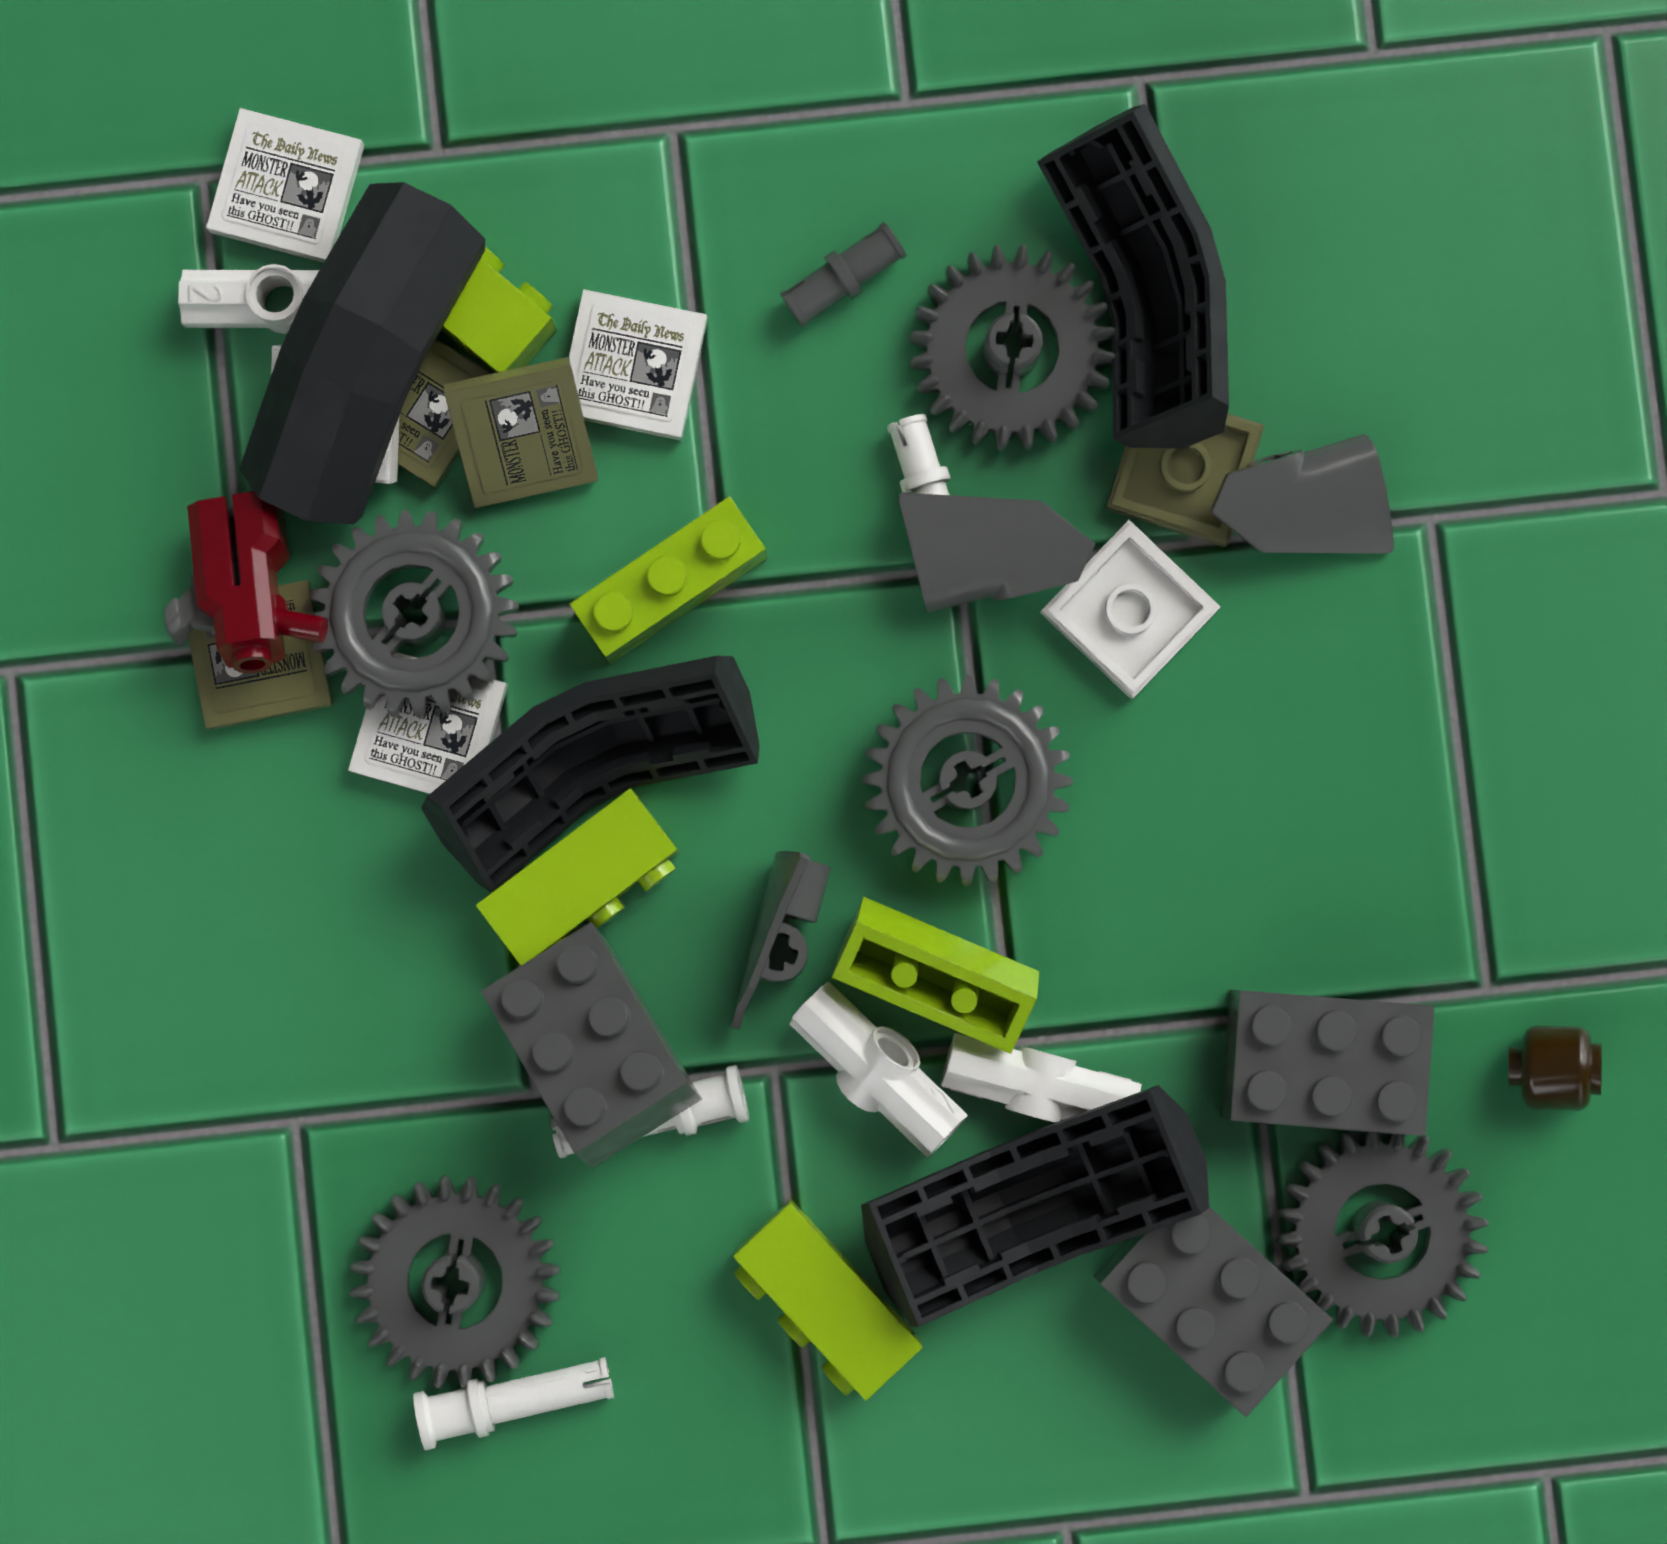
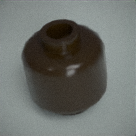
M1532 1026L1526 1030L1523 1036L1522 1048L1509 1047V1086H1521L1523 1100L1532 1109L1583 1110L1588 1106L1591 1095H1601L1602 1044L1592 1043L1588 1031L1581 1027Z

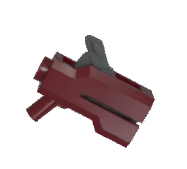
M254 491L233 494V507L228 508L225 496L198 500L187 506L193 563L192 585L179 601L177 598H173L164 609L166 629L177 646H183L189 639V634L193 629L198 631H215L217 651L228 668H233L240 673L262 672L269 669L272 664L285 659L284 636L322 643L327 635L328 619L326 617L288 610L285 599L279 595L277 573L290 559L285 511L259 499Z

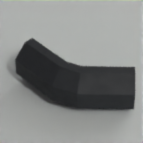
M1145 104L1134 106L1055 149L1038 160L1037 163L1100 278L1112 327L1115 329V334L1112 336V352L1115 354V358L1112 359L1113 439L1129 448H1186L1223 433L1229 409L1226 280L1210 225Z
M405 182L369 184L305 294L280 348L239 468L259 499L305 521L354 525L363 516L402 407L418 371L485 252V238L451 204Z
M721 655L583 682L532 707L426 797L421 809L440 842L479 885L492 893L587 810L632 787L758 764L760 744L750 691L734 657Z
M1157 1085L987 1149L862 1204L865 1244L884 1291L910 1327H919L1050 1267L1202 1214L1209 1208L1207 1161L1187 1113Z

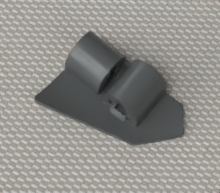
M1365 434L1305 452L1299 449L1273 454L1248 463L1247 468L1227 473L1210 510V513L1262 553L1389 554L1394 549L1391 513L1381 463L1373 442Z
M907 492L899 494L898 497L927 613L992 597L993 600H1004L1077 582L1095 546L1093 541L1041 500Z
M779 851L775 853L731 1028L740 1030L746 1007L759 980L772 983H786L800 975L807 963L808 947L804 936L796 928L787 924L788 919L817 923L831 867L811 861L808 854L793 851ZM777 936L788 938L789 950L798 953V957L793 965L787 962L784 963L783 971L769 969V954Z

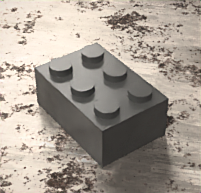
M592 922L481 990L574 1154L591 1168L599 1165L702 1100L609 942Z
M1229 990L1220 1117L1231 1121L1426 1136L1434 1006Z
M1211 1207L1200 1215L1125 1240L1093 1275L1108 1292L1245 1417L1251 1413L1333 1321L1327 1313Z

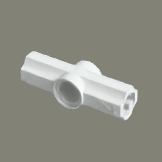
M277 264L262 266L258 270H182L178 298L181 323L186 328H269L273 332L286 334L319 270H290L286 266ZM281 286L293 288V301L288 308L275 313L266 311L265 301L270 291Z
M830 982L821 986L793 1015L792 1021L789 1024L838 1071L836 1075L837 1084L847 1099L865 1111L874 1113L879 1111L927 1158L957 1130L968 1116L919 1068L920 1057L915 1047L907 1038L891 1028L876 1027Z
M954 1033L940 1086L980 1099L986 1098L1006 1104L1005 1109L1056 1123L1061 1121V1119L1073 1117L1141 1091L1142 1084L1110 1073L1096 1072L1076 1066L1077 1061L1021 1046L1020 1051L1013 1049L1010 1054L972 1037Z

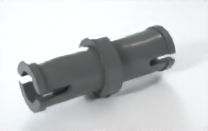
M883 222L877 229L841 254L834 250L824 257L825 265L787 291L784 290L780 295L803 328L808 325L809 321L848 295L851 299L857 297L862 293L861 285L907 255L892 230Z

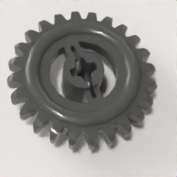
M1021 244L1018 248L1013 263H1007L1001 247L995 245L992 250L991 264L988 267L983 265L974 252H970L967 258L969 275L965 277L953 266L949 265L946 268L945 276L951 289L948 291L935 284L928 286L927 293L937 306V309L922 306L915 309L916 318L929 328V330L913 331L909 334V341L913 345L927 350L926 353L913 357L909 363L910 367L914 370L930 372L928 377L919 382L917 391L921 394L938 392L940 396L931 406L930 412L932 415H939L952 410L954 416L950 423V432L956 433L968 423L973 425L972 443L974 445H979L988 432L994 433L996 447L999 451L1006 449L1011 435H1017L1022 448L1029 451L1033 444V434L1035 431H1039L1047 442L1055 443L1057 440L1055 423L1057 421L1071 430L1078 429L1079 420L1073 410L1074 407L1088 412L1096 410L1097 402L1086 390H1104L1110 385V380L1095 370L1098 367L1111 365L1112 359L1115 358L1113 352H1107L1098 348V345L1112 338L1115 334V329L1113 327L1094 325L1106 313L1108 305L1102 302L1086 306L1084 302L1092 292L1094 282L1089 280L1072 288L1069 283L1075 270L1074 263L1067 264L1057 274L1051 273L1052 252L1050 250L1045 251L1035 266L1029 265L1027 246L1025 244ZM997 306H1005L1004 315L996 318L990 325L983 347L984 361L988 369L998 377L997 388L994 390L980 381L973 373L967 361L965 343L970 328L982 314ZM1027 308L1048 321L1057 339L1058 358L1054 370L1041 385L1027 392L1019 393L1020 378L1029 374L1036 366L1043 345L1040 328L1034 320L1027 316ZM1013 310H1018L1016 335H1019V345L1024 348L1021 349L1018 358H1015L1010 388H1005L1010 357H1007L1006 346L1002 344H1004L1007 334H1010L1014 322Z
M403 510L400 513L397 528L392 529L382 515H378L375 518V535L370 537L361 528L354 527L352 535L356 547L351 550L340 544H334L332 551L341 562L338 567L321 565L317 569V572L330 584L328 588L310 591L309 597L313 601L325 606V610L313 615L328 619V631L322 643L313 642L312 649L318 653L334 651V655L324 666V673L328 676H333L347 670L348 672L341 685V691L345 695H351L355 690L364 685L363 705L366 709H373L375 704L384 695L386 696L388 713L393 718L399 716L405 700H409L416 717L423 719L425 717L427 701L430 698H433L439 708L448 714L451 711V691L456 690L467 701L472 702L474 700V694L469 682L470 678L475 677L488 684L494 683V677L484 664L487 659L501 662L509 660L507 653L495 641L496 638H514L517 636L516 629L501 621L500 616L518 611L519 605L514 600L498 597L500 592L513 585V578L509 575H490L493 569L501 563V555L498 552H491L477 556L484 543V536L481 533H475L460 541L463 526L459 519L452 520L442 531H439L438 517L434 511H430L425 515L419 527L415 526L409 510ZM407 568L432 571L422 584L411 582L400 584L387 594L382 606L385 626L372 639L366 621L368 600L377 584L391 573ZM440 581L441 583H440V584L436 587V589L432 592L431 590H432V589L436 586V584ZM453 588L459 604L457 627L448 643L434 654L418 659L393 656L402 644L421 648L431 645L441 636L445 629L446 615L440 601ZM408 605L417 610L423 607L422 611L428 619L421 627L413 622L406 625L407 620L402 615V611ZM392 635H394L393 638L385 646L384 644L387 642V640Z
M966 675L963 679L960 694H954L947 680L940 678L937 683V699L932 700L922 689L915 688L913 696L917 710L912 712L900 704H894L892 711L900 723L899 728L883 724L876 726V732L889 744L888 747L870 748L865 752L869 759L882 766L881 771L869 773L862 777L864 784L881 788V794L867 801L865 808L867 810H886L888 814L876 826L875 833L881 835L897 831L899 837L891 849V854L896 856L911 847L914 848L916 852L912 863L913 872H918L930 859L936 861V880L940 883L945 880L952 866L958 867L964 886L971 884L975 868L981 866L988 881L995 883L998 879V861L1001 860L1013 872L1020 873L1022 864L1018 851L1022 848L1035 857H1041L1043 850L1035 837L1036 833L1057 836L1059 829L1047 815L1049 812H1067L1069 810L1068 803L1056 797L1054 790L1072 785L1073 779L1054 772V767L1067 760L1070 754L1065 750H1049L1048 744L1059 734L1060 729L1057 726L1038 730L1035 725L1043 714L1044 708L1038 705L1022 713L1019 710L1023 698V691L1021 689L1015 690L1005 701L1000 700L999 681L997 679L990 681L983 694H977L972 676ZM961 733L976 734L997 743L1001 748L987 757L976 751H962L952 755L943 764L938 774L937 785L922 793L920 787L921 767L929 751L943 739ZM1003 758L1004 763L986 772L983 775V779L976 785L979 796L971 798L969 793L964 790L956 794L953 791L933 803L930 800L933 796L949 789L950 784L957 777L956 766L962 765L967 772H973L976 769L982 771L990 764ZM1011 768L1013 769L1015 775L1013 795L1005 811L992 822L974 828L959 827L938 818L934 813L946 805L962 811H970L981 807L992 797L996 789L997 776Z
M1343 1131L1340 1136V1153L1337 1154L1326 1144H1319L1318 1153L1323 1165L1318 1168L1307 1162H1300L1299 1169L1307 1179V1184L1305 1186L1297 1184H1287L1285 1186L1286 1192L1296 1199L1298 1203L1297 1207L1281 1208L1277 1212L1280 1218L1294 1224L1293 1230L1280 1234L1276 1239L1280 1245L1296 1248V1253L1283 1262V1269L1286 1271L1304 1270L1305 1274L1300 1278L1296 1286L1305 1294L1317 1289L1319 1292L1314 1303L1324 1312L1334 1304L1337 1305L1335 1324L1339 1329L1346 1328L1356 1314L1358 1315L1360 1332L1365 1337L1372 1335L1377 1319H1381L1386 1333L1391 1338H1397L1399 1335L1401 1317H1404L1415 1331L1423 1332V1309L1426 1308L1442 1320L1447 1319L1448 1315L1441 1297L1446 1294L1462 1302L1467 1299V1296L1456 1282L1457 1277L1461 1276L1472 1279H1479L1481 1277L1480 1272L1465 1260L1467 1255L1485 1254L1488 1252L1487 1246L1470 1238V1232L1487 1227L1489 1221L1483 1217L1468 1215L1467 1209L1481 1201L1483 1195L1476 1191L1459 1192L1458 1188L1470 1176L1468 1169L1458 1168L1449 1172L1444 1171L1452 1156L1451 1150L1443 1148L1430 1157H1426L1430 1141L1427 1135L1417 1136L1408 1148H1405L1404 1134L1390 1133L1385 1144H1382L1379 1132L1365 1131L1363 1145L1359 1146L1350 1132ZM1383 1183L1398 1186L1412 1195L1418 1202V1204L1406 1209L1383 1201L1368 1202L1354 1214L1349 1230L1338 1234L1335 1232L1340 1209L1352 1194L1365 1186ZM1419 1215V1219L1413 1220V1217ZM1380 1218L1393 1224H1400L1397 1226V1230L1389 1234V1246L1375 1240H1369L1372 1239V1234L1380 1230L1378 1222ZM1427 1227V1236L1422 1253L1411 1267L1396 1276L1375 1278L1363 1275L1349 1266L1344 1259L1362 1252L1379 1262L1387 1264L1400 1262L1407 1258L1416 1247L1418 1230ZM1357 1239L1354 1243L1343 1246V1243Z
M443 1175L439 1180L437 1196H434L423 1182H416L414 1184L416 1204H411L401 1195H393L390 1202L397 1217L394 1219L382 1213H375L371 1217V1221L382 1233L381 1237L363 1235L357 1239L358 1245L371 1253L372 1257L371 1259L357 1260L350 1264V1270L368 1277V1282L351 1289L349 1297L370 1300L371 1306L357 1315L355 1322L357 1324L378 1323L379 1328L367 1344L369 1347H375L387 1341L393 1344L386 1360L388 1367L395 1365L405 1356L412 1358L408 1376L411 1381L416 1380L427 1366L433 1367L434 1386L436 1388L444 1385L450 1370H455L461 1387L466 1389L469 1380H472L474 1367L478 1366L486 1380L493 1382L497 1377L496 1358L499 1357L510 1368L516 1369L520 1365L519 1355L515 1347L516 1343L530 1350H536L539 1347V1341L529 1328L530 1325L547 1328L553 1324L551 1316L541 1309L539 1305L540 1303L556 1302L560 1299V1293L557 1290L543 1284L544 1279L555 1276L561 1271L559 1265L541 1261V1256L553 1248L555 1242L552 1239H533L532 1234L542 1223V1218L534 1216L524 1221L518 1218L524 1204L522 1197H517L505 1207L500 1204L502 1186L499 1183L492 1185L484 1197L479 1196L477 1179L473 1175L466 1179L461 1193H456L451 1178ZM451 1234L448 1253L433 1261L425 1270L422 1279V1293L426 1302L435 1311L439 1312L437 1323H435L418 1309L410 1292V1270L416 1254L427 1242L441 1235ZM476 1238L494 1253L502 1270V1292L496 1307L484 1320L469 1327H461L463 1311L467 1310L483 1294L486 1285L485 1269L481 1261L472 1254ZM460 1239L464 1240L463 1251L459 1256ZM456 1262V1268H459V1279L469 1282V1288H464L457 1294L454 1302L451 1304L452 1297L449 1296V1286L439 1283V1277H443L451 1271ZM449 1314H452L451 1322H448Z

